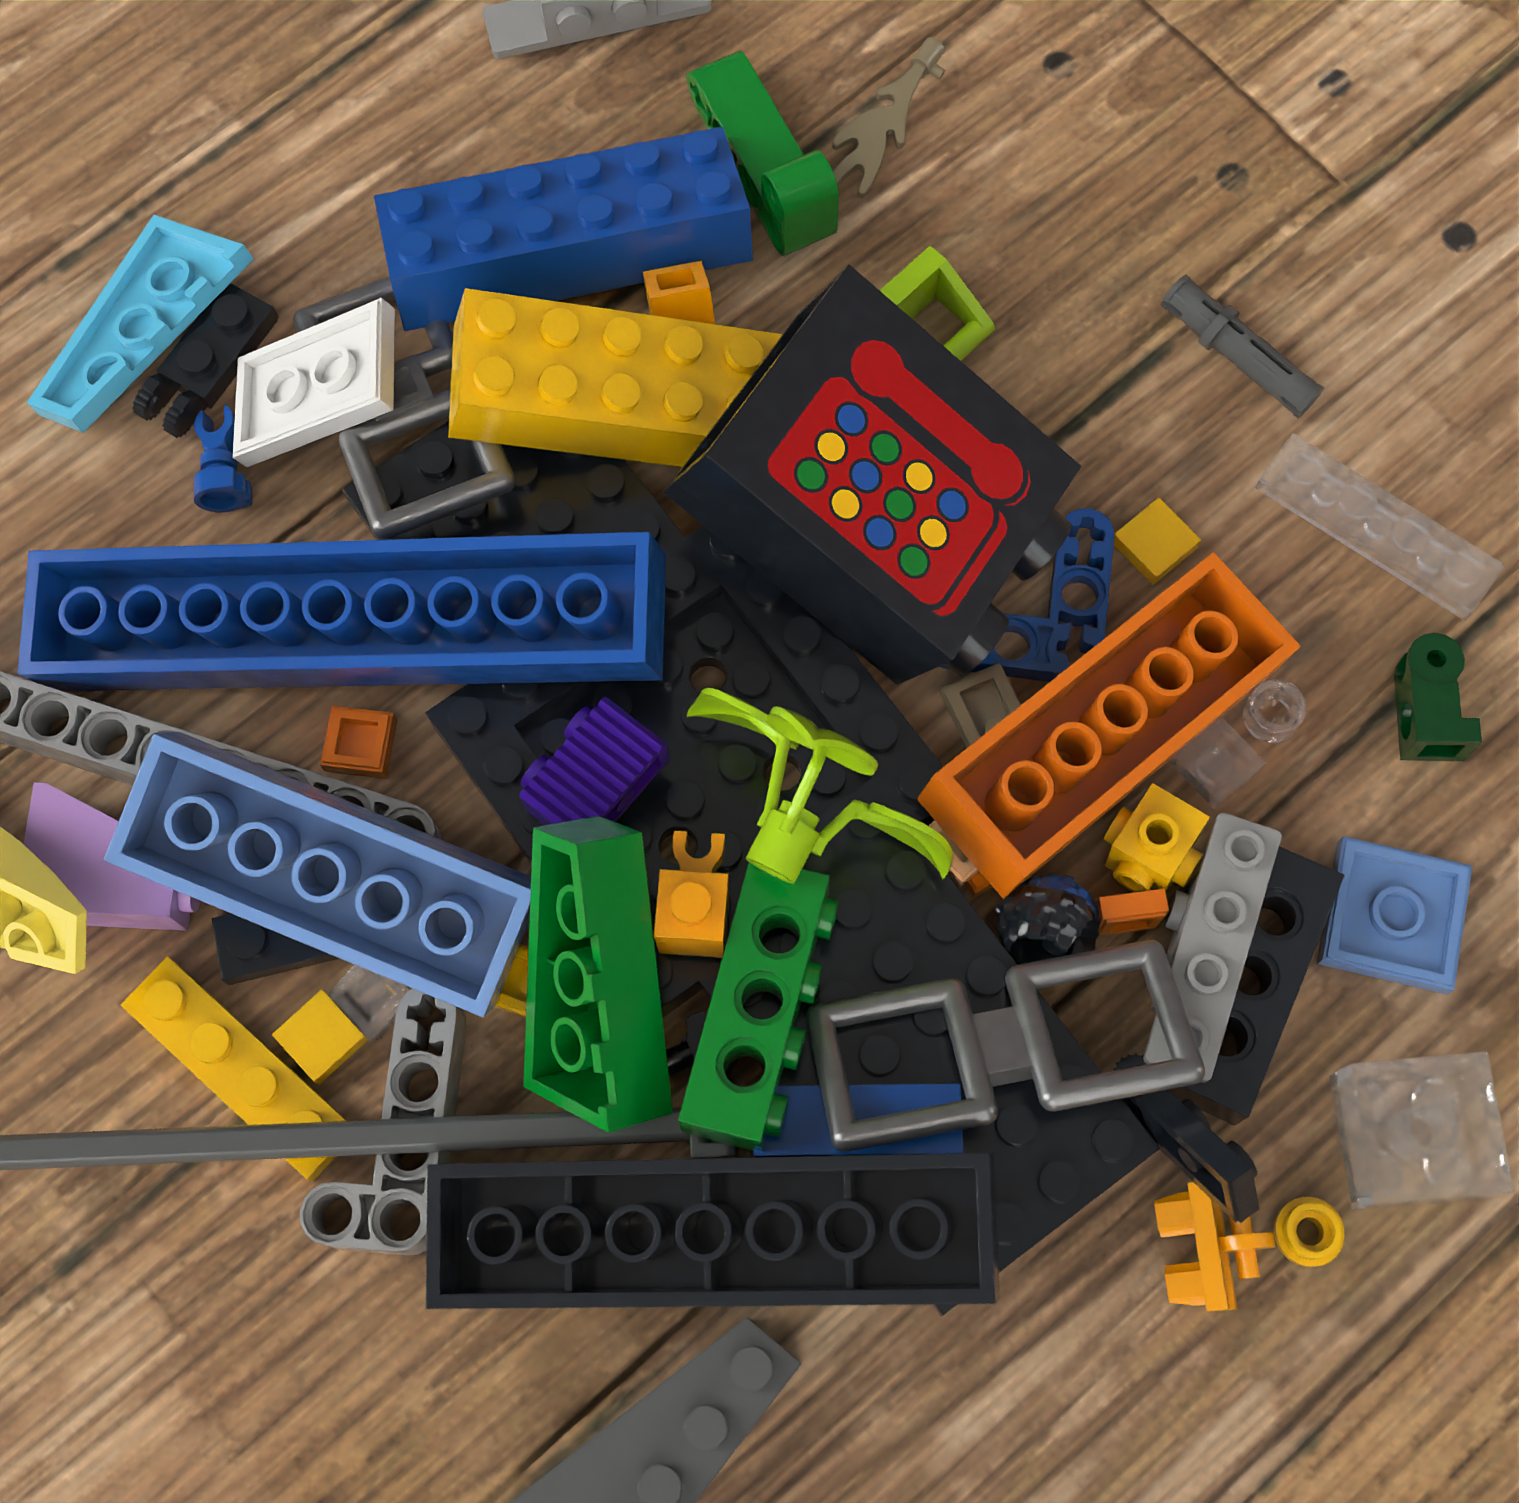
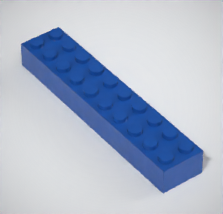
M650 532L34 550L28 552L17 675L60 691L663 680L666 554Z

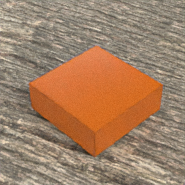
M332 706L320 766L325 772L386 779L398 720L395 714L392 712Z
M1165 889L1099 897L1095 903L1100 920L1099 936L1155 929L1169 912Z

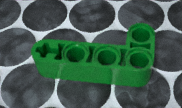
M739 50L686 74L687 85L694 105L708 129L723 127L745 195L781 256H786L837 233L839 192L828 160L820 150L803 155L744 52Z

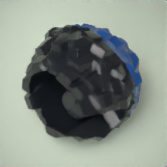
M1048 873L1046 876L1034 875L999 902L995 909V915L998 917L996 929L999 932V938L1002 941L1003 947L1017 965L1095 950L1100 927L1098 909L1090 897V893L1079 886L1072 876Z

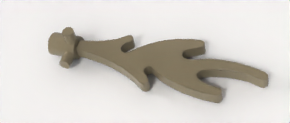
M927 37L912 58V67L893 83L877 89L876 99L878 101L891 100L893 104L864 112L846 124L834 137L832 143L834 150H838L849 143L857 145L856 149L847 155L833 171L837 186L851 172L860 169L864 175L858 187L857 196L864 198L872 187L881 167L886 147V136L891 134L894 137L896 147L899 149L903 148L906 116L912 96L920 80L929 74L940 80L945 73V69L936 64L945 52V48L940 41L933 37Z

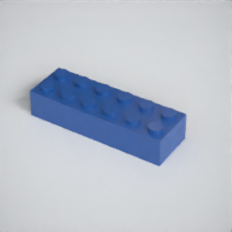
M723 127L694 131L688 134L638 142L632 145L577 154L571 157L531 165H521L515 168L374 195L390 281L404 332L425 328L433 321L454 322L465 288L557 301L644 283V271L702 261L704 270L753 261L750 207Z

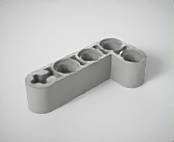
M413 988L407 991L401 998L395 1017L381 1119L455 1116L466 1035V1016L461 1008ZM436 1006L445 1016L444 1022L433 1023L429 1039L428 1032L418 1022L420 1017H430L433 1007ZM428 1043L440 1054L442 1053V1056L438 1057L428 1053ZM424 1070L436 1071L439 1084L432 1097L423 1102L411 1101L408 1094L411 1079L417 1073ZM451 1151L429 1152L426 1162L418 1169L411 1171L403 1170L399 1161V1154L376 1155L372 1185L331 1182L315 1187L304 1198L300 1208V1224L304 1233L316 1243L339 1250L405 1256L417 1255L426 1251L427 1164H449ZM346 1198L352 1207L350 1224L339 1234L330 1235L324 1226L325 1211L332 1202ZM414 1204L420 1212L421 1222L419 1228L407 1240L397 1241L390 1231L392 1215L401 1206Z

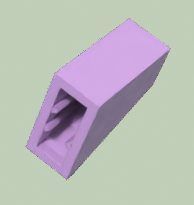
M34 782L24 845L59 877L87 910V926L188 931L191 912H197L201 903L200 900L103 861L119 821L47 783Z

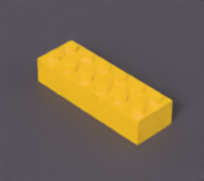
M465 288L454 323L448 438L683 467L782 334Z

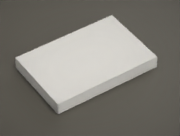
M380 298L239 357L233 458L245 467H249L393 411L395 309L383 298Z

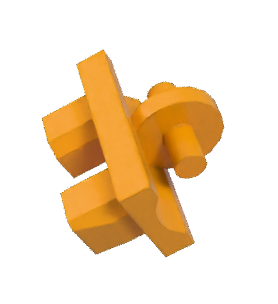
M1194 1182L1187 1183L1188 1192H1179L1155 1200L1154 1206L1160 1237L1170 1238L1195 1235L1199 1262L1165 1265V1281L1169 1302L1194 1306L1206 1305V1311L1237 1310L1229 1253L1235 1252L1239 1279L1258 1278L1260 1275L1256 1250L1276 1247L1273 1232L1253 1233L1250 1217L1242 1223L1239 1221L1235 1223L1229 1217L1232 1236H1226L1222 1209Z

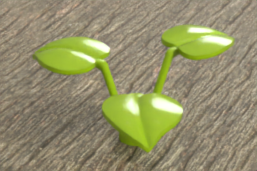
M704 688L692 703L687 712V717L711 718L748 728L768 737L776 745L765 808L757 823L761 829L745 858L748 862L783 881L795 884L810 853L821 857L827 843L851 820L860 819L917 850L935 866L942 879L947 876L953 863V851L948 841L939 832L925 823L877 803L869 805L858 800H852L820 833L815 830L820 819L804 809V806L826 757L853 771L869 776L874 775L878 767L877 761L857 744L831 730L818 729L814 722L791 710L775 706L772 707L768 715L750 703L714 688ZM799 744L812 749L813 756L792 802L783 800L777 810L789 748L797 750Z

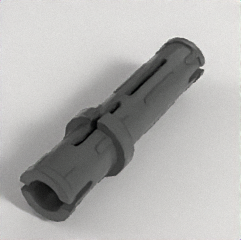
M1184 275L1165 295L1161 306L1182 320L1192 331L1200 336L1198 342L1207 350L1214 348L1221 355H1224L1256 384L1281 402L1296 418H1300L1321 395L1324 387L1316 383L1308 375H1305L1273 346L1249 329L1245 323L1238 319L1239 311L1231 305L1226 307L1221 305L1217 300H1214L1204 292L1189 276Z

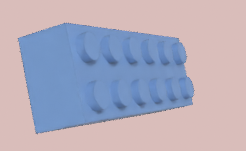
M180 731L153 734L103 860L483 1018L498 1001L530 922L531 876Z

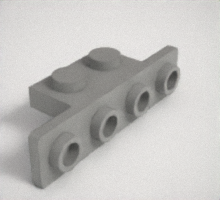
M510 0L485 6L482 12L493 56L496 59H502L708 13L712 10L711 0Z
M1220 813L1216 817L1199 874L1186 892L1175 891L1164 922L1165 928L1174 930L1168 952L1165 954L1205 1066V1075L1200 1083H1206L1212 1078L1282 838L1278 830L1227 813ZM1152 1001L1150 1011H1153V1012L1156 1013V1010H1155V1007H1154V1004H1153V1001ZM1157 1013L1143 1056L1146 1064L1172 1060Z

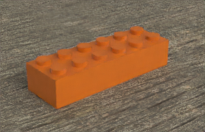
M1213 552L936 772L917 800L1004 899L1268 679L1301 646Z

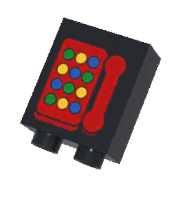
M849 264L797 314L663 493L890 680L899 685L943 664L958 676H964L977 667L993 650L1008 626L1009 617L991 602L1011 572L1021 581H1025L1040 571L1060 549L1070 533L1072 524L1056 511L1054 507L1082 466Z

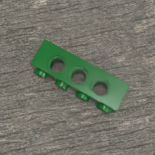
M750 862L748 863L678 1118L682 1133L752 1151L754 1149L762 1151L766 1135L779 1138L789 1096L777 1094L778 1086L781 1082L784 1067L796 1070L798 1067L806 1034L805 1029L795 1027L801 1002L814 1003L823 964L812 962L818 937L830 940L839 906V900L828 898L829 875L802 869L795 884H791L759 869ZM785 928L792 931L798 937L799 942L791 951L777 954L767 950L762 945L761 940L770 930ZM761 991L773 993L782 1002V1007L775 1016L769 1019L753 1018L743 1008L746 1000L752 994ZM743 1056L759 1060L765 1068L764 1075L760 1081L748 1087L737 1086L726 1077V1070L730 1063Z

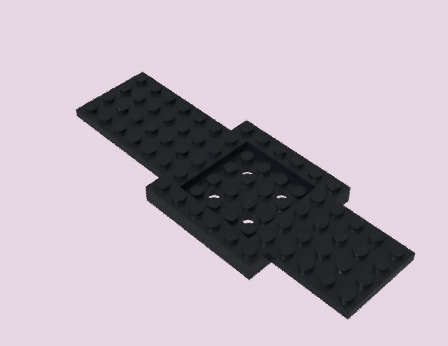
M448 421L376 467L375 469L391 510L486 474L472 440L448 438ZM501 444L516 479L515 486L510 492L389 539H380L373 534L354 482L342 489L348 502L376 540L650 532L666 554L663 680L467 684L425 712L435 731L531 865L533 827L544 825L525 810L519 797L521 790L524 788L521 786V780L536 759L544 754L551 758L557 749L563 746L566 737H564L565 729L579 710L585 706H590L593 709L598 706L602 698L607 697L667 744L670 760L616 822L642 832L653 937L660 869L680 871L677 864L668 862L663 858L660 853L661 845L667 837L674 834V831H687V835L691 836L697 843V850L693 858H703L709 854L712 847V833L725 834L724 859L715 873L728 874L731 895L728 940L749 863L745 858L761 829L757 823L764 811L769 787L763 776L766 769L773 764L776 752V745L771 739L748 728L711 718L687 717L690 706L701 693L692 686L690 681L692 675L702 667L713 666L723 671L726 681L719 689L720 691L734 695L768 715L772 707L775 706L796 712L814 722L818 729H828L851 740L877 761L878 767L874 775L869 776L853 771L826 757L804 806V809L820 819L815 828L818 833L842 812L852 800H858L869 805L877 803L907 814L928 826L934 821L933 817L919 803L917 798L932 776L943 768V765L849 646L706 527L702 526L687 537H684L624 459ZM799 744L797 750L789 748L787 762L793 764L799 770L801 776L794 787L781 791L777 810L783 800L792 802L813 756L812 749ZM854 819L846 824L827 843L821 857L810 853L802 869L829 875L828 898L839 900V906L830 940L818 937L812 962L823 964L814 1003L801 1002L795 1027L805 1029L806 1034L798 1067L796 1070L784 1067L779 1086L820 1085L806 1021L807 1010L816 1003L947 978H957L965 985L972 1014L1013 1007L1005 982V975L1017 963L950 877L947 875L942 879L935 866L920 852L860 819ZM785 928L772 929L761 940L762 945L767 950L777 954L791 951L799 942L798 937L792 931ZM654 939L662 1018L701 990H704L711 999L722 958L660 954ZM1036 989L1062 1079L1068 1080L1102 1073ZM761 991L752 994L746 1000L743 1008L753 1018L769 1019L779 1012L782 1002L773 993ZM943 1007L836 1028L848 1085L961 1084V1100L966 1099ZM753 1058L759 1065L761 1070L765 1072L763 1064L759 1060ZM1033 1079L992 1087L998 1106L996 1119L987 1125L962 1129L963 1153H994L999 1272L1161 1149L1122 1098L1065 1110L1048 1111L1039 1101ZM935 1304L933 1306L940 1316H943L958 1304Z

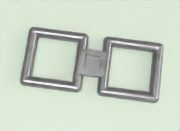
M390 276L299 309L294 315V324L297 332L306 330L380 298H383L386 302L395 300ZM433 321L424 328L433 349L394 362L393 411L344 429L339 435L340 447L373 534L380 539L392 538L508 493L514 488L516 483L514 473L501 444L472 441L486 474L391 510L367 447L449 416L451 389L433 395L426 379L429 376L452 368L453 334L448 323L444 321Z
M1145 940L1012 966L1005 975V982L1013 1007L972 1014L965 985L957 978L936 980L812 1005L807 1010L806 1021L830 1136L834 1147L840 1151L848 1152L990 1124L998 1115V1106L992 1087L1029 1079L1034 1080L1039 1101L1048 1111L1065 1110L1199 1083L1204 1078L1205 1066L1163 946L1155 940ZM1142 969L1172 1060L1063 1080L1036 989ZM943 1007L966 1099L856 1121L836 1028Z

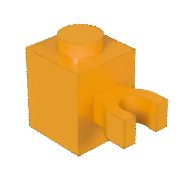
M702 261L643 272L650 315L715 324L710 286Z
M674 831L672 848L680 871L660 869L654 939L658 952L660 954L723 958L727 943L731 891L728 874L715 872L724 859L725 834L712 833V847L709 854L703 858H693L686 852L688 846L687 831Z

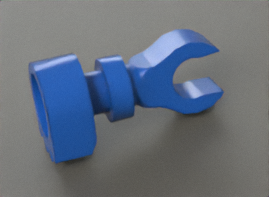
M224 405V423L218 430L214 431L213 420L203 410L198 413L194 423L195 432L200 437L204 453L200 457V471L194 476V503L203 510L218 513L230 512L252 505L251 482L246 480L243 474L236 473L237 460L233 458L235 414L227 405Z

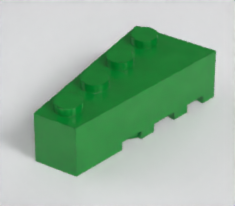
M600 816L533 827L523 1087L596 1127L611 1133L672 1114L673 1110L642 832Z

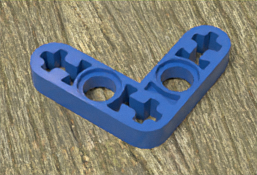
M1084 508L1070 512L1065 517L1072 526L1066 540L1054 555L1048 618L1004 613L1009 617V623L1005 632L1021 635L1028 644L1029 652L1018 660H1008L1002 658L993 648L987 657L970 672L976 673L1000 663L1007 677L1051 682L1071 666L1067 664V655L1057 652L1065 650L1070 638L1071 626H1083L1079 641L1081 653L1086 654L1105 639L1114 530L1111 522L1104 514L1097 510ZM1079 528L1090 529L1091 539L1096 540L1091 546L1087 566L1075 565L1078 558L1079 541L1073 537L1077 536ZM1071 583L1086 584L1093 590L1096 596V603L1085 610L1071 608L1062 598V590ZM945 664L939 666L944 669H950Z

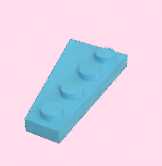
M153 215L39 383L27 404L39 416L84 433L254 258L244 244Z

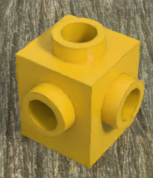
M1152 783L1134 812L1123 807L1110 825L1103 839L1112 845L1105 866L1114 871L1113 877L1118 883L1134 893L1165 889L1166 893L1172 882L1184 887L1204 855L1194 847L1199 841L1210 816Z

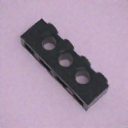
M1279 846L1261 908L1272 910L1279 915L1284 925L1283 935H1271L1265 932L1257 922L1244 967L1251 969L1259 978L1260 993L1259 995H1248L1237 989L1226 1027L1236 1039L1237 1048L1235 1055L1224 1056L1218 1054L1212 1078L1206 1083L1199 1082L1193 1085L1168 1089L1178 1100L1189 1099L1200 1110L1232 1125H1236L1250 1116L1345 876L1344 874Z

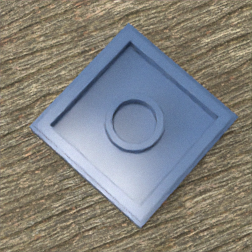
M1343 836L1337 843L1333 870L1345 876L1322 932L1317 964L1446 995L1451 993L1455 989L1473 866Z

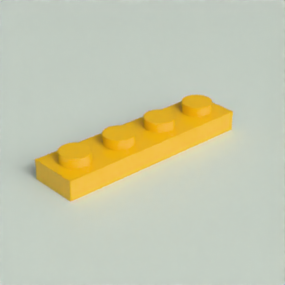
M168 956L121 1004L134 1019L248 1125L348 1121ZM336 1156L284 1159L307 1180L313 1182Z

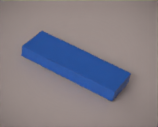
M961 1084L848 1085L856 1121L961 1100ZM820 1085L778 1086L777 1094L789 1096L779 1138L766 1135L762 1151L754 1149V1158L963 1153V1130L843 1152L836 1149L832 1143Z

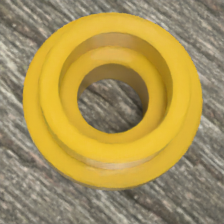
M1315 1197L1294 1199L1280 1209L1274 1222V1237L1279 1250L1287 1259L1297 1265L1304 1267L1325 1265L1332 1261L1343 1247L1345 1230L1342 1219L1338 1212L1322 1199ZM1302 1219L1314 1223L1318 1230V1239L1313 1245H1306L1298 1238L1297 1225Z

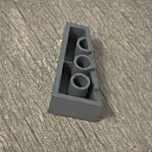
M746 1317L510 1503H696L802 1363Z

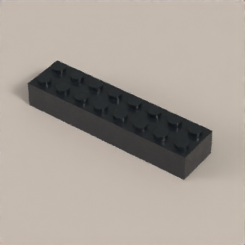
M994 1153L427 1164L426 1309L996 1304L1000 1298Z

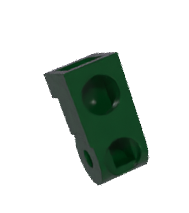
M1429 633L1420 636L1412 643L1408 652L1403 655L1395 667L1394 682L1400 760L1465 761L1482 743L1480 718H1462L1457 678L1464 669L1465 658L1461 647L1447 635Z

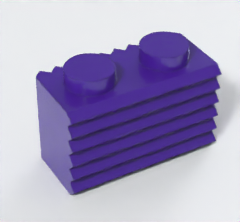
M604 697L600 700L597 707L592 709L590 706H585L575 714L565 729L564 737H566L563 746L557 749L554 756L550 758L544 754L532 763L521 780V786L524 788L521 790L519 797L525 810L543 825L595 816L617 822L670 760L667 744L610 699Z

